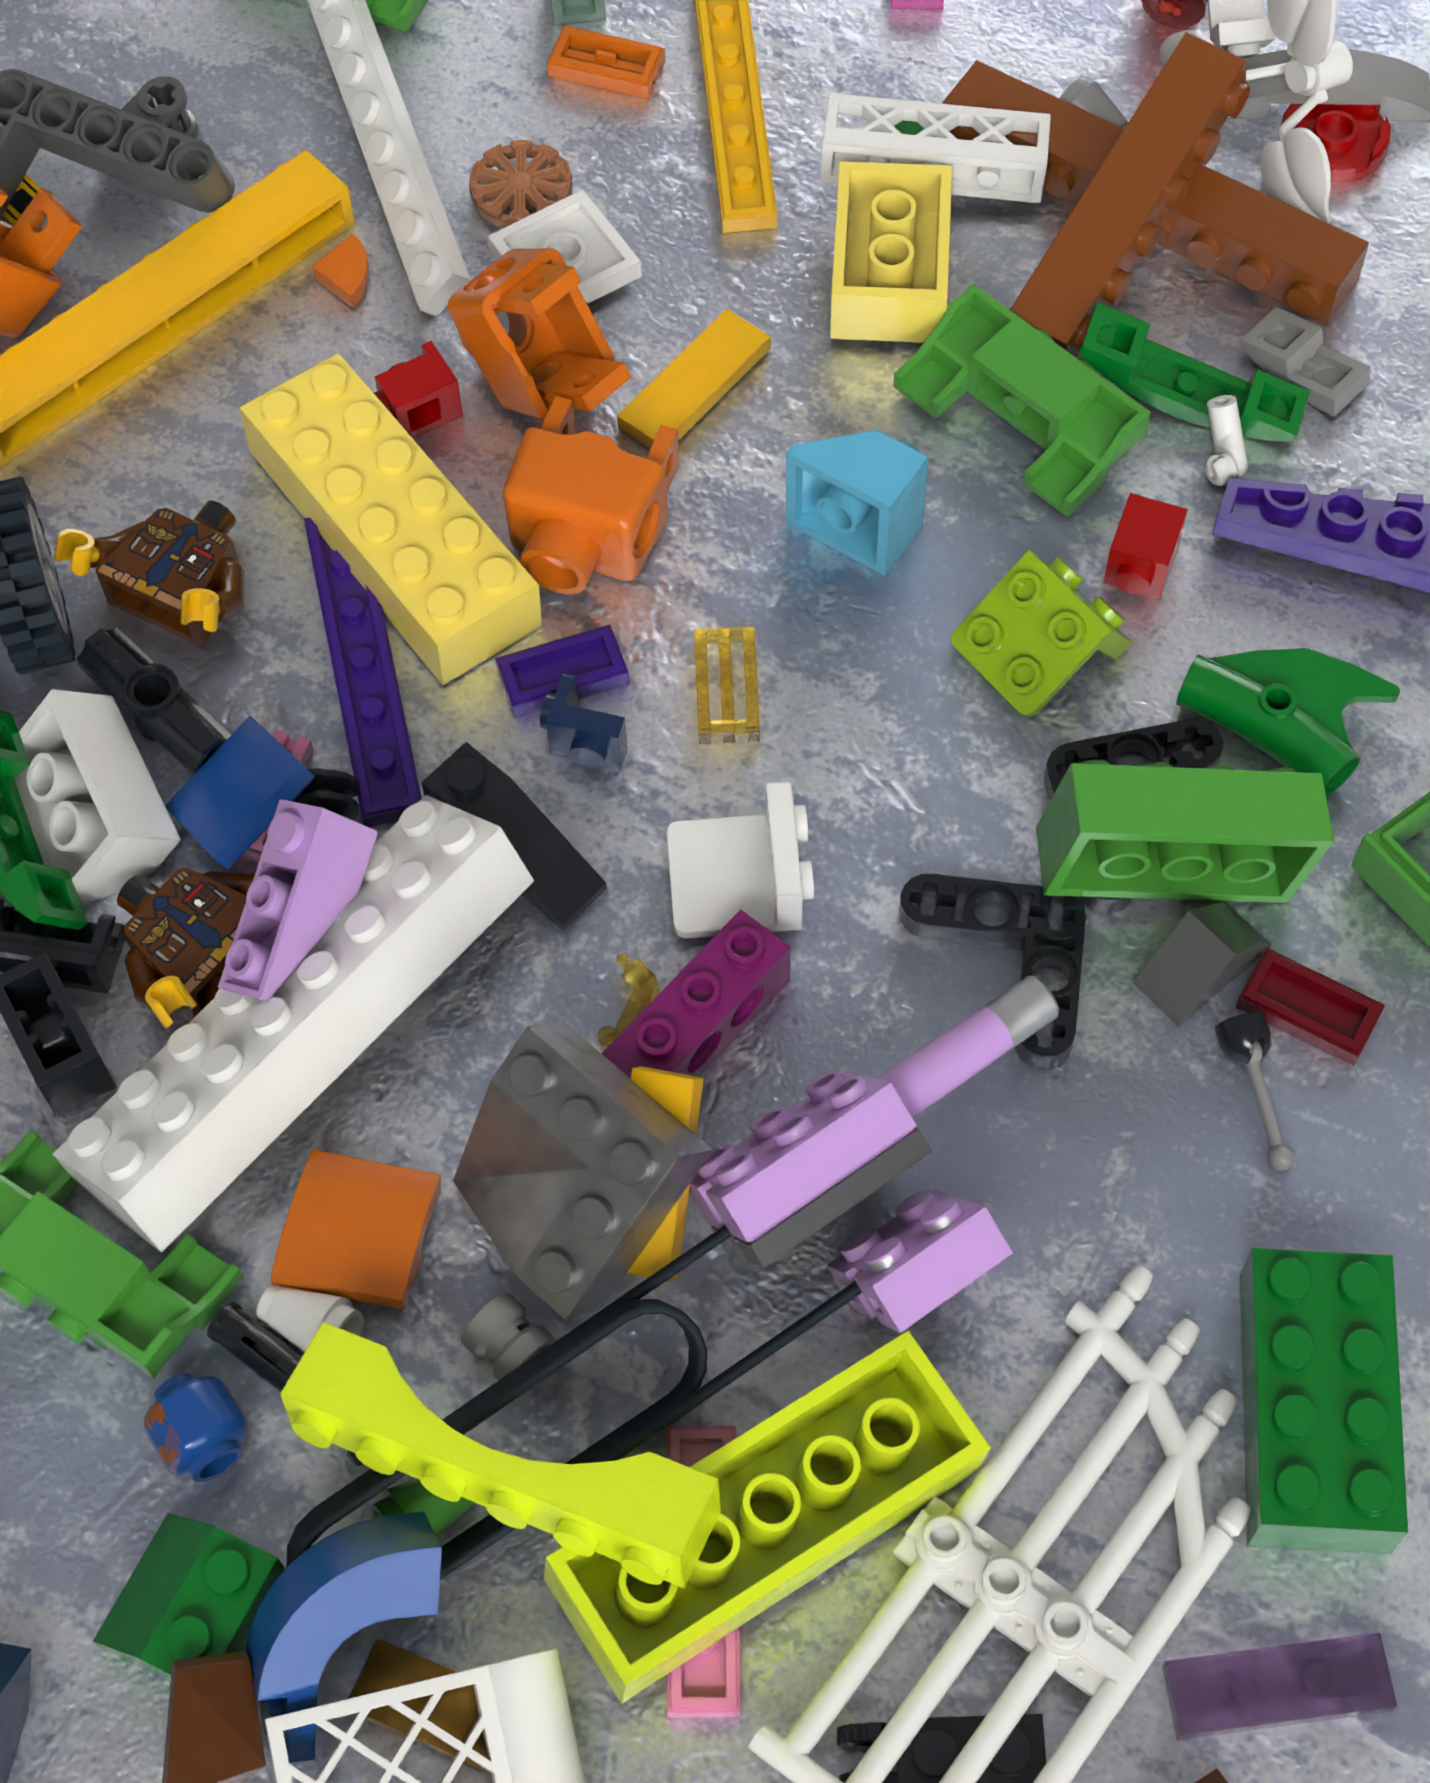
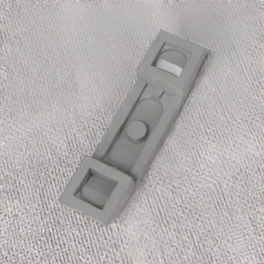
M1348 49L1353 60L1351 78L1343 85L1326 90L1328 100L1320 103L1334 105H1378L1377 112L1383 117L1384 121L1386 117L1388 121H1430L1429 73L1415 65L1390 56ZM1287 50L1244 59L1246 60V70L1287 63L1293 56H1289ZM1285 74L1246 81V85L1250 86L1248 99L1242 111L1235 119H1268L1271 104H1303L1309 99V96L1293 92L1286 83Z

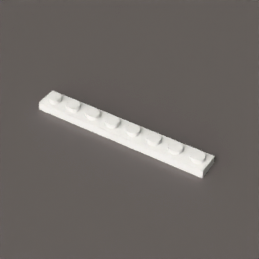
M307 0L419 309L422 312L438 316L447 307L450 297L471 279L365 0Z

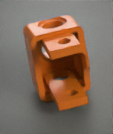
M1 187L0 208L9 197ZM43 188L39 189L14 226L0 220V335L7 338L20 337L63 285V280L53 270V267L83 227L52 192ZM47 217V225L42 230V222Z
M553 248L512 249L506 252L477 277L455 292L448 300L447 306L449 314L458 328L463 347L476 360L499 403L507 410L542 420L545 419L555 396L572 400L573 409L590 412L631 378L624 362L615 361L613 352L577 286L581 283V280L574 267L567 266L561 254ZM500 312L507 313L509 319L508 334L497 318Z
M555 396L541 427H531L525 430L503 489L510 542L515 549L522 552L520 564L540 586L556 593L578 594L586 589L593 572L621 581H631L640 574L668 520L667 493L680 465L678 430L661 425L647 457L635 456L616 446L612 438L588 431L576 434L572 400Z

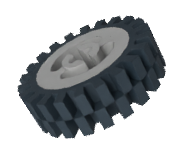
M21 476L0 481V635L4 647H7L10 661L14 664V668L19 675L73 662L76 656L73 645L74 639L69 626V616L64 606L66 603L58 583L59 577L56 567L53 565L48 541L46 542L41 519L38 518L37 508L34 500L31 498L30 490Z

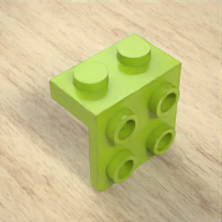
M1030 549L962 621L951 636L952 645L1020 714L1027 717L1038 714L1097 650L1117 660L1133 643L1118 629L1125 619L1100 596L1091 602L1078 589L1084 582V579L1059 556L1050 563Z

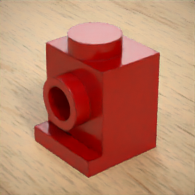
M432 340L421 345L423 355L407 362L398 363L388 371L374 376L377 391L374 392L375 396L413 439L463 417L458 380Z

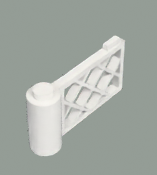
M557 1648L264 1719L276 1783H293L292 1776L302 1783H325L348 1746L385 1769L377 1783H388L393 1775L405 1783H421L398 1768L422 1728L458 1751L439 1783H451L466 1757L491 1772L493 1783H586ZM473 1684L479 1718L462 1743L427 1719L444 1691ZM431 1695L419 1714L401 1703ZM387 1705L414 1722L390 1762L353 1738L371 1709ZM357 1713L346 1732H343L327 1721ZM314 1723L340 1740L316 1780H313L289 1764L283 1731ZM482 1731L488 1759L472 1749Z

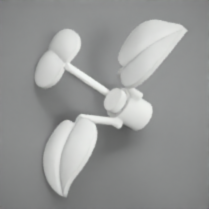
M1268 0V18L1271 29L1279 40L1288 43L1287 53L1293 57L1287 63L1246 70V81L1285 74L1288 87L1295 93L1309 96V99L1279 127L1278 134L1280 140H1274L1264 145L1261 152L1263 183L1269 196L1320 220L1332 223L1329 211L1331 172L1325 147L1320 138L1312 131L1301 127L1293 128L1316 105L1328 100L1326 90L1343 85L1351 78L1353 72L1351 53L1342 42L1333 40L1337 0ZM1183 30L1170 35L1164 40L1159 50V62L1162 65L1160 72L1186 32L1213 45L1214 43L1206 35L1194 30Z

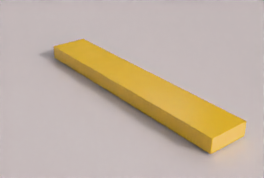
M694 0L722 233L777 229V209L749 1Z

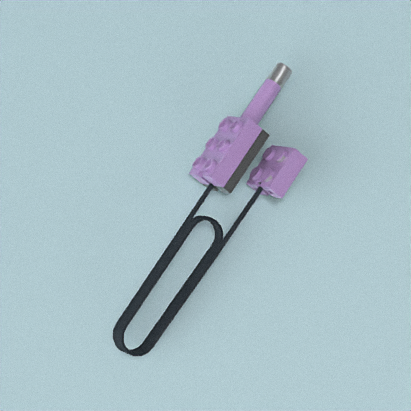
M1029 975L879 1077L872 1078L846 1071L841 1073L840 1070L831 1071L812 1082L805 1090L808 1097L788 1111L785 1107H780L760 1117L751 1126L754 1134L732 1148L730 1144H726L714 1149L690 1182L689 1188L690 1195L707 1223L712 1225L713 1234L442 1420L455 1431L465 1435L625 1323L645 1314H663L673 1318L680 1325L689 1345L688 1365L681 1381L666 1396L565 1464L619 1460L849 1302L854 1311L870 1319L877 1316L881 1324L902 1333L1013 1254V1251L986 1206L938 1190H933L932 1192L931 1190L919 1191L902 1201L895 1210L898 1216L878 1230L876 1228H868L850 1237L840 1248L842 1255L826 1265L840 1287V1292L702 1387L700 1386L707 1372V1347L700 1328L685 1312L675 1306L658 1299H641L719 1244L722 1245L723 1249L739 1257L744 1254L747 1261L763 1269L930 1154L932 1150L919 1128H915L917 1125L913 1118L1058 1018L1059 1007L1049 988L1039 978ZM369 1469L315 1506L294 1529L287 1545L286 1568L303 1552L309 1549L328 1528L407 1474L396 1470L392 1475H385ZM489 1514L441 1546L440 1580L516 1528L501 1523Z

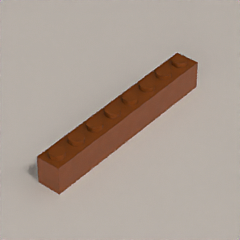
M978 60L974 62L942 103L1051 114L1048 160L1043 190L1054 197L1062 198L1074 205L1078 203L1124 128ZM957 126L949 131L957 139L973 140L980 135L973 127ZM1013 131L1005 136L1014 145L1036 147L1037 133ZM1199 163L1189 178L1191 180V187L1182 206L1176 212L1169 210L1161 222L1162 232L1157 244L1192 260L1201 267L1209 268L1241 283L1249 290L1262 293L1291 307L1300 314L1308 315L1328 325L1359 280L1370 242Z

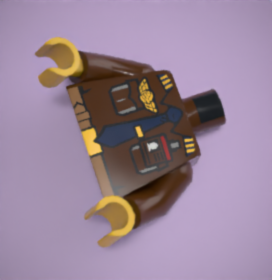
M208 500L193 520L168 508L157 509L145 521L111 536L93 538L90 534L78 529H66L58 534L54 559L58 562L71 560L70 569L78 576H85L90 568H96L95 571L108 604L203 648L211 632H216L219 622L239 614L244 608V569L239 564L233 541L227 536L235 525L236 518L228 508L219 502Z
M186 867L178 869L160 889L142 875L130 878L121 888L117 897V905L133 916L125 924L122 932L130 947L124 962L135 1000L143 1007L155 1013L164 1028H168L173 1024L170 1015L179 1007L193 1019L215 998L217 991L220 989L218 985L224 970L226 955L232 945L246 903L247 892L253 882L255 873L208 871L201 874Z

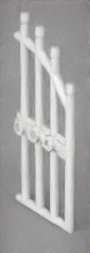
M1136 1265L1127 1272L1118 1284V1291L1111 1293L1097 1313L1082 1301L1076 1302L1069 1312L1065 1324L1080 1335L1078 1340L954 1508H951L935 1496L927 1507L919 1513L906 1531L904 1538L893 1551V1555L907 1564L909 1569L786 1736H781L767 1724H764L755 1734L748 1748L793 1783H843L808 1755L933 1584L964 1605L969 1611L845 1783H882L993 1627L1030 1654L939 1783H976L1054 1671L1090 1696L1091 1699L1033 1783H1071L1233 1545L1232 1538L1238 1536L1246 1526L1251 1513V1508L1245 1501L1234 1497L1218 1512L1215 1517V1525H1210L1207 1530L1205 1528L1198 1464L1220 1434L1219 1427H1224L1232 1417L1237 1404L1236 1397L1224 1389L1217 1391L1201 1409L1202 1415L1197 1416L1185 1432L1165 1389L1166 1384L1183 1362L1182 1356L1188 1355L1196 1344L1200 1328L1193 1321L1182 1319L1170 1330L1165 1337V1345H1160L1147 1364L1117 1333L1135 1309L1134 1303L1140 1301L1149 1290L1153 1275L1143 1266ZM1102 1355L1130 1387L1016 1546L1011 1550L978 1527L977 1524L1097 1359ZM1147 1413L1167 1459L1075 1590L1070 1592L1036 1567ZM1174 1500L1181 1568L1135 1635L1132 1636L1098 1612L1097 1609Z

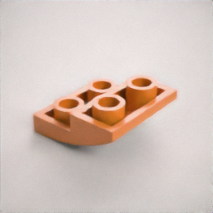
M312 1149L284 1224L271 1272V1283L403 1310L423 1259L422 1241L441 1194V1174Z

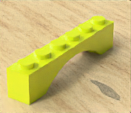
M322 1322L280 1393L293 1432L305 1442L324 1449L329 1448L331 1444L355 1453L356 1457L364 1465L381 1474L392 1475L397 1470L417 1478L429 1492L444 1500L457 1502L463 1497L485 1506L491 1516L507 1526L524 1529L528 1524L553 1534L554 1539L562 1547L575 1554L590 1557L597 1552L621 1562L622 1567L630 1575L649 1584L659 1585L665 1580L685 1588L721 1512L718 1478L652 1452L615 1461L563 1464L527 1460L490 1449L455 1431L424 1406L401 1377L387 1347L325 1322Z

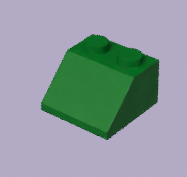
M167 1513L93 1642L170 1683L172 1661L240 1651L246 1652V1644L256 1612L266 1593L284 1572L285 1567L278 1557L217 1526Z

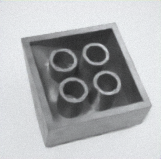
M566 1023L527 1026L490 1081L453 1182L514 1274L564 1320L604 1307L713 1149Z

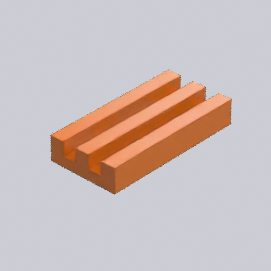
M564 25L547 61L548 77L649 100L652 94V84H656L659 77V68L662 69L665 64V48Z

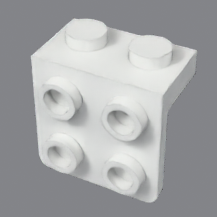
M791 781L766 783V814L674 821L668 826L667 845L674 931L679 937L699 938L715 936L740 909L770 932L802 930L803 900L814 899L812 862L799 861L798 843H808L806 805H794Z

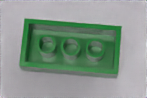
M1252 1248L1240 1274L1246 1503L1251 1508L1247 1521V1546L1391 1554L1408 1533L1393 1255Z

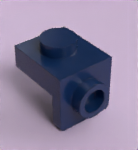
M563 673L556 693L548 692L546 694L540 714V727L547 729L550 754L571 758L574 762L589 768L607 766L621 769L628 750L625 717L580 708L576 676Z

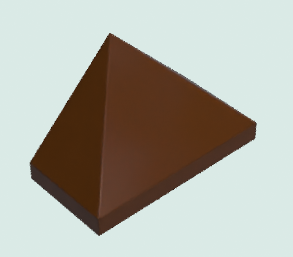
M240 1651L172 1661L162 1783L247 1782L266 1766L250 1659L247 1653Z

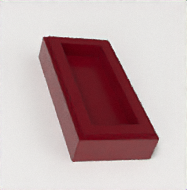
M1267 947L1235 1008L1245 1013H1264L1268 1024L1355 1066L1385 1007L1384 1004Z

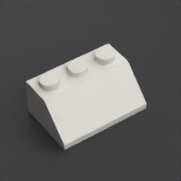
M51 689L19 731L30 765L15 776L14 781L44 865L69 870L83 908L120 892L123 885L136 875H142L144 878L149 879L181 839L113 696Z

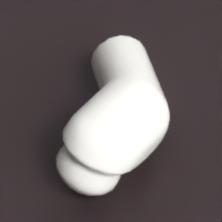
M1231 395L1218 396L1207 402L1215 455L1207 459L1205 472L1209 481L1216 486L1228 484L1229 478L1242 479L1248 468L1237 398Z

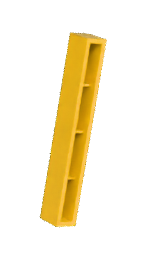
M304 150L288 162L279 165L272 173L245 191L236 194L229 202L201 221L190 225L183 233L155 252L147 254L140 262L112 281L101 285L87 298L66 312L54 317L47 325L20 343L8 348L0 356V469L355 225L348 186L310 152Z

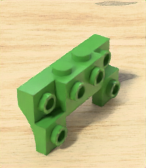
M975 284L970 286L949 305L928 339L894 373L893 387L935 419L968 392L1042 447L1045 452L1025 470L1023 485L1066 517L1071 515L1106 483L1108 468L1147 434L1151 414L1148 409L1099 375L1090 363L1078 360L1056 344L1047 332L1042 329H1035Z
M30 1130L22 1141L0 1162V1292L24 1309H27L32 1301H35L51 1312L46 1321L71 1342L80 1345L87 1337L104 1350H107V1348L111 1349L154 1379L194 1326L201 1331L205 1329L243 1280L244 1275L239 1267L233 1263L231 1265L227 1264L197 1244L195 1238L187 1233L170 1254L150 1273L142 1260L61 1207L78 1184L52 1155L56 1149L42 1141L37 1133Z

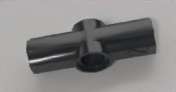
M117 627L111 630L101 628L85 640L84 648L77 657L81 670L109 696H113L115 702L133 718L142 736L151 741H157L192 775L232 735L180 686L179 680L172 669L163 664L155 663ZM164 700L163 702L157 705L149 706L150 704L156 701Z

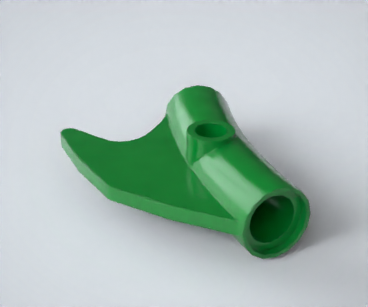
M1308 648L1256 650L1213 658H1206L1198 654L1186 674L1176 700V705L1231 731L1269 755L1285 768H1291L1296 772L1322 773L1327 797L1352 775L1361 760V756L1353 750L1343 725L1342 710L1348 704L1355 702H1396L1400 689L1395 684L1354 664Z

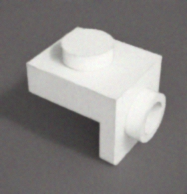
M1263 0L1208 1L1210 40L1215 46L1244 59L1260 55V48H1265L1275 40L1269 18H1264Z

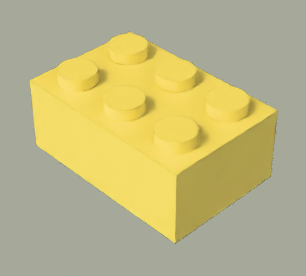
M839 161L830 339L924 343L938 325L947 310L952 189L951 165Z

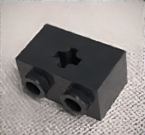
M46 952L0 974V1013L38 1088L56 1118L117 1088Z

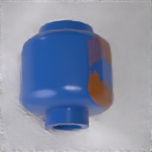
M182 1373L168 1379L154 1392L156 1401L151 1405L144 1417V1429L163 1465L170 1474L180 1478L192 1477L195 1482H205L223 1474L243 1456L241 1446L248 1436V1423L228 1387L222 1380L213 1376L193 1378L190 1373Z

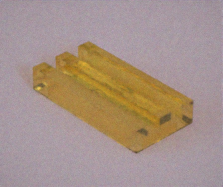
M754 627L694 629L699 744H711V737H723V743H735V736H747L748 742H760ZM743 642L746 719L734 720L731 643ZM719 643L722 720L710 721L707 644Z

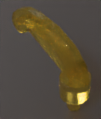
M625 953L618 954L616 961L624 969L621 977L633 988V991L615 1029L610 1026H604L598 1031V1041L606 1047L630 1025L660 992V986L654 973L640 959L632 961Z

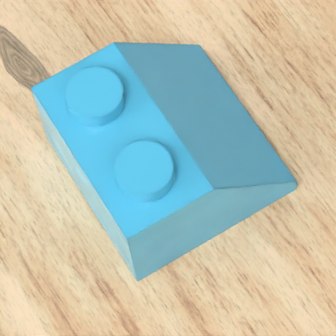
M878 430L794 444L786 453V524L886 576L923 527L929 457L920 453L911 443L904 440H895Z

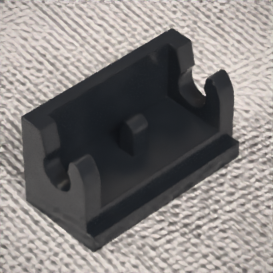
M0 899V974L46 952L64 987L109 993L125 941L122 932L124 924L115 923L116 916L102 914L97 923L87 922L88 924L83 928L75 930L33 922L19 911H16L14 907L4 906L5 899Z

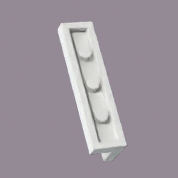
M829 93L822 145L820 182L838 184L839 161L951 165V195L1041 203L1047 169L1051 114ZM838 114L862 116L869 124L860 130L837 128ZM903 120L918 122L924 130L916 135L901 134L894 126ZM957 126L973 127L980 135L973 140L957 139L949 131ZM1013 131L1037 133L1036 147L1014 145L1005 136Z

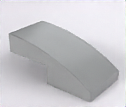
M1277 306L1240 339L1241 349L1266 373L1309 390L1307 402L1333 417L1370 384V366L1323 345L1321 326Z

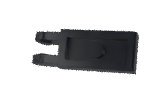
M1024 1714L976 1783L1034 1782L1046 1764L1042 1714ZM985 1716L928 1718L897 1761V1772L890 1771L882 1783H939ZM869 1722L838 1726L837 1745L850 1750H867L887 1723ZM853 1770L839 1775V1780L845 1783Z

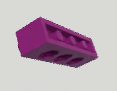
M740 909L603 1051L602 1055L630 1079L632 1068L641 1066L700 1077L790 982L791 947Z

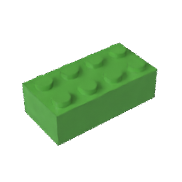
M1103 760L1071 763L1036 826L1044 895L1289 903L1334 843L1322 773H1302L1285 767L1274 768L1268 771L1235 770L1228 765H1214L1207 768H1180L1162 762L1149 763L1143 766L1110 765Z

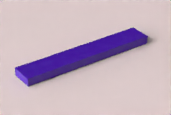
M309 517L304 518L353 775L360 782V791L357 796L363 825L370 828L398 822L401 814L408 807L419 802L422 797L383 608L370 589L366 586L365 590L351 573L350 565L337 550L333 551L321 537L313 520Z

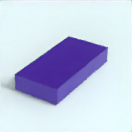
M611 625L495 658L497 672L514 718L540 711L546 694L548 692L556 693L563 673L576 676L578 699L630 684L629 672Z

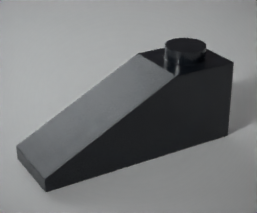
M465 742L421 782L424 796L428 795L502 828L534 879V882L521 896L562 930L568 927L607 889V884L521 788L469 743Z

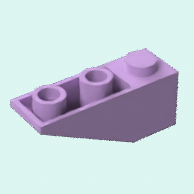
M280 799L274 818L268 828L267 839L253 882L247 892L246 903L232 945L226 955L225 966L218 988L268 1002L358 894L378 831L322 807Z

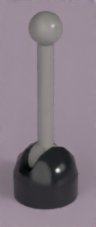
M1251 1012L1228 1018L1217 1024L1214 1028L1219 1047L1228 1060L1235 1065L1247 1067L1272 1148L1268 1154L1269 1164L1275 1170L1286 1171L1293 1166L1295 1154L1289 1146L1284 1144L1259 1064L1267 1056L1272 1046L1271 1032L1266 1016L1261 1012Z

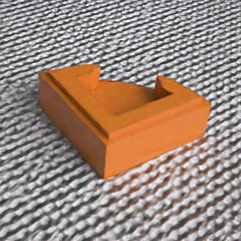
M351 234L312 265L315 280L350 307L354 308L366 293L369 264L362 243L356 236Z

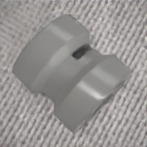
M510 1293L501 1294L486 1304L471 1319L461 1336V1343L475 1357L487 1358L490 1362H494L493 1376L498 1381L557 1340L543 1326H529L530 1322L525 1318V1308Z

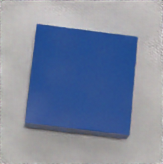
M249 716L171 798L165 807L211 857L228 870L269 827L274 818L279 800L293 802L312 782L315 776L253 717Z

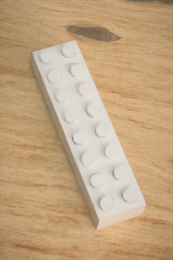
M425 795L419 802L408 807L401 814L399 821L374 844L356 897L268 1002L219 989L215 998L188 1024L177 1029L170 1036L167 1044L139 1071L128 1076L121 1083L118 1091L89 1119L79 1123L72 1130L69 1138L52 1155L97 1206L160 1252H163L534 882V879L502 828L428 795Z

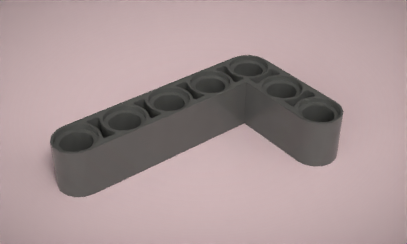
M8 69L0 72V187L9 196L0 208V219L40 148L201 212H214L232 199L235 190L233 177L212 148L202 140L21 70Z

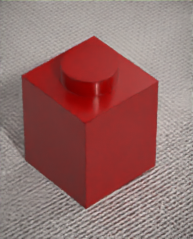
M1130 493L1110 547L1103 583L1118 587L1128 594L1147 595L1161 599L1181 542L1188 509Z

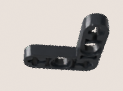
M1186 719L1060 745L1050 753L1046 764L1044 783L1049 802L1065 775L1063 774L1064 767L1070 766L1071 763L1104 759L1110 765H1118L1116 758L1120 754L1127 751H1135L1143 754L1149 763H1163V757H1170L1168 764L1173 767L1207 768L1219 763L1223 749L1222 736L1217 728L1209 722L1200 719ZM1184 743H1192L1197 751L1204 750L1203 757L1201 759H1194L1190 751H1182ZM1080 897L1083 904L1090 910L1101 914H1114L1122 911L1132 900V898Z
M920 874L911 878L904 885L900 895L899 915L904 928L914 936L924 939L1023 950L1020 981L1029 975L1032 976V973L1043 965L1056 966L1064 971L1068 978V984L1058 991H1051L1059 1007L1058 1018L1053 1020L1051 1024V1035L1053 1037L1051 1047L1044 1048L1038 1046L1036 1033L1015 1046V1051L1019 1058L1030 1067L1046 1070L1062 1065L1070 1056L1076 1034L1086 921L1085 907L1077 896L1044 895L1043 886L941 874ZM923 897L935 898L936 908L934 915L926 916L921 914L920 905ZM957 899L965 900L962 921L954 920ZM985 901H995L1006 907L1010 918L999 926H988L976 918L974 909ZM1021 906L1029 907L1027 928H1018L1022 911ZM1050 911L1062 913L1061 918L1064 923L1061 931L1049 929V921L1047 919Z

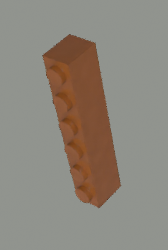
M1186 32L1010 308L1013 313L1035 329H1042L1047 332L1056 344L1074 357H1077L1096 303L1099 302L1106 306H1109L1111 303L1116 306L1121 302L1132 280L1130 271L1140 256L1145 259L1148 258L1156 247L1162 232L1160 224L1169 210L1176 212L1185 201L1191 187L1190 176L1199 163L1206 165L1213 157L1221 138L1219 130L1228 116L1235 119L1242 111L1250 93V86L1246 85L1245 59Z

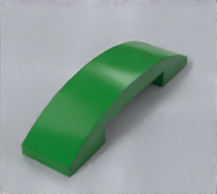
M1099 302L1096 303L1078 353L1116 386L1160 411L1211 429L1207 402L1218 396L1231 395L1237 398L1243 437L1278 442H1293L1297 437L1310 393L1309 390L1259 369L1254 372L1249 381L1238 378L1146 339L1151 324Z
M0 710V892L21 914L33 922L80 930L88 923L69 870L44 865L14 781V777L26 769L30 762L12 713Z

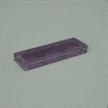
M1380 1633L1165 1661L1162 1665L1176 1740L1392 1712L1398 1707Z

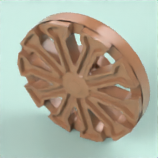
M517 140L511 141V145L502 147L499 144L484 152L483 158L480 161L477 160L472 167L469 183L471 200L479 215L489 223L505 228L531 215L527 210L535 208L538 212L572 195L573 184L569 164L559 156V152L556 149L543 143L539 146L532 144V141ZM527 157L533 158L532 161L527 165ZM516 158L515 165H513L509 161V159ZM543 196L555 198L556 200L555 202L546 200ZM496 198L492 202H485L486 200ZM507 208L512 209L509 215L503 214Z

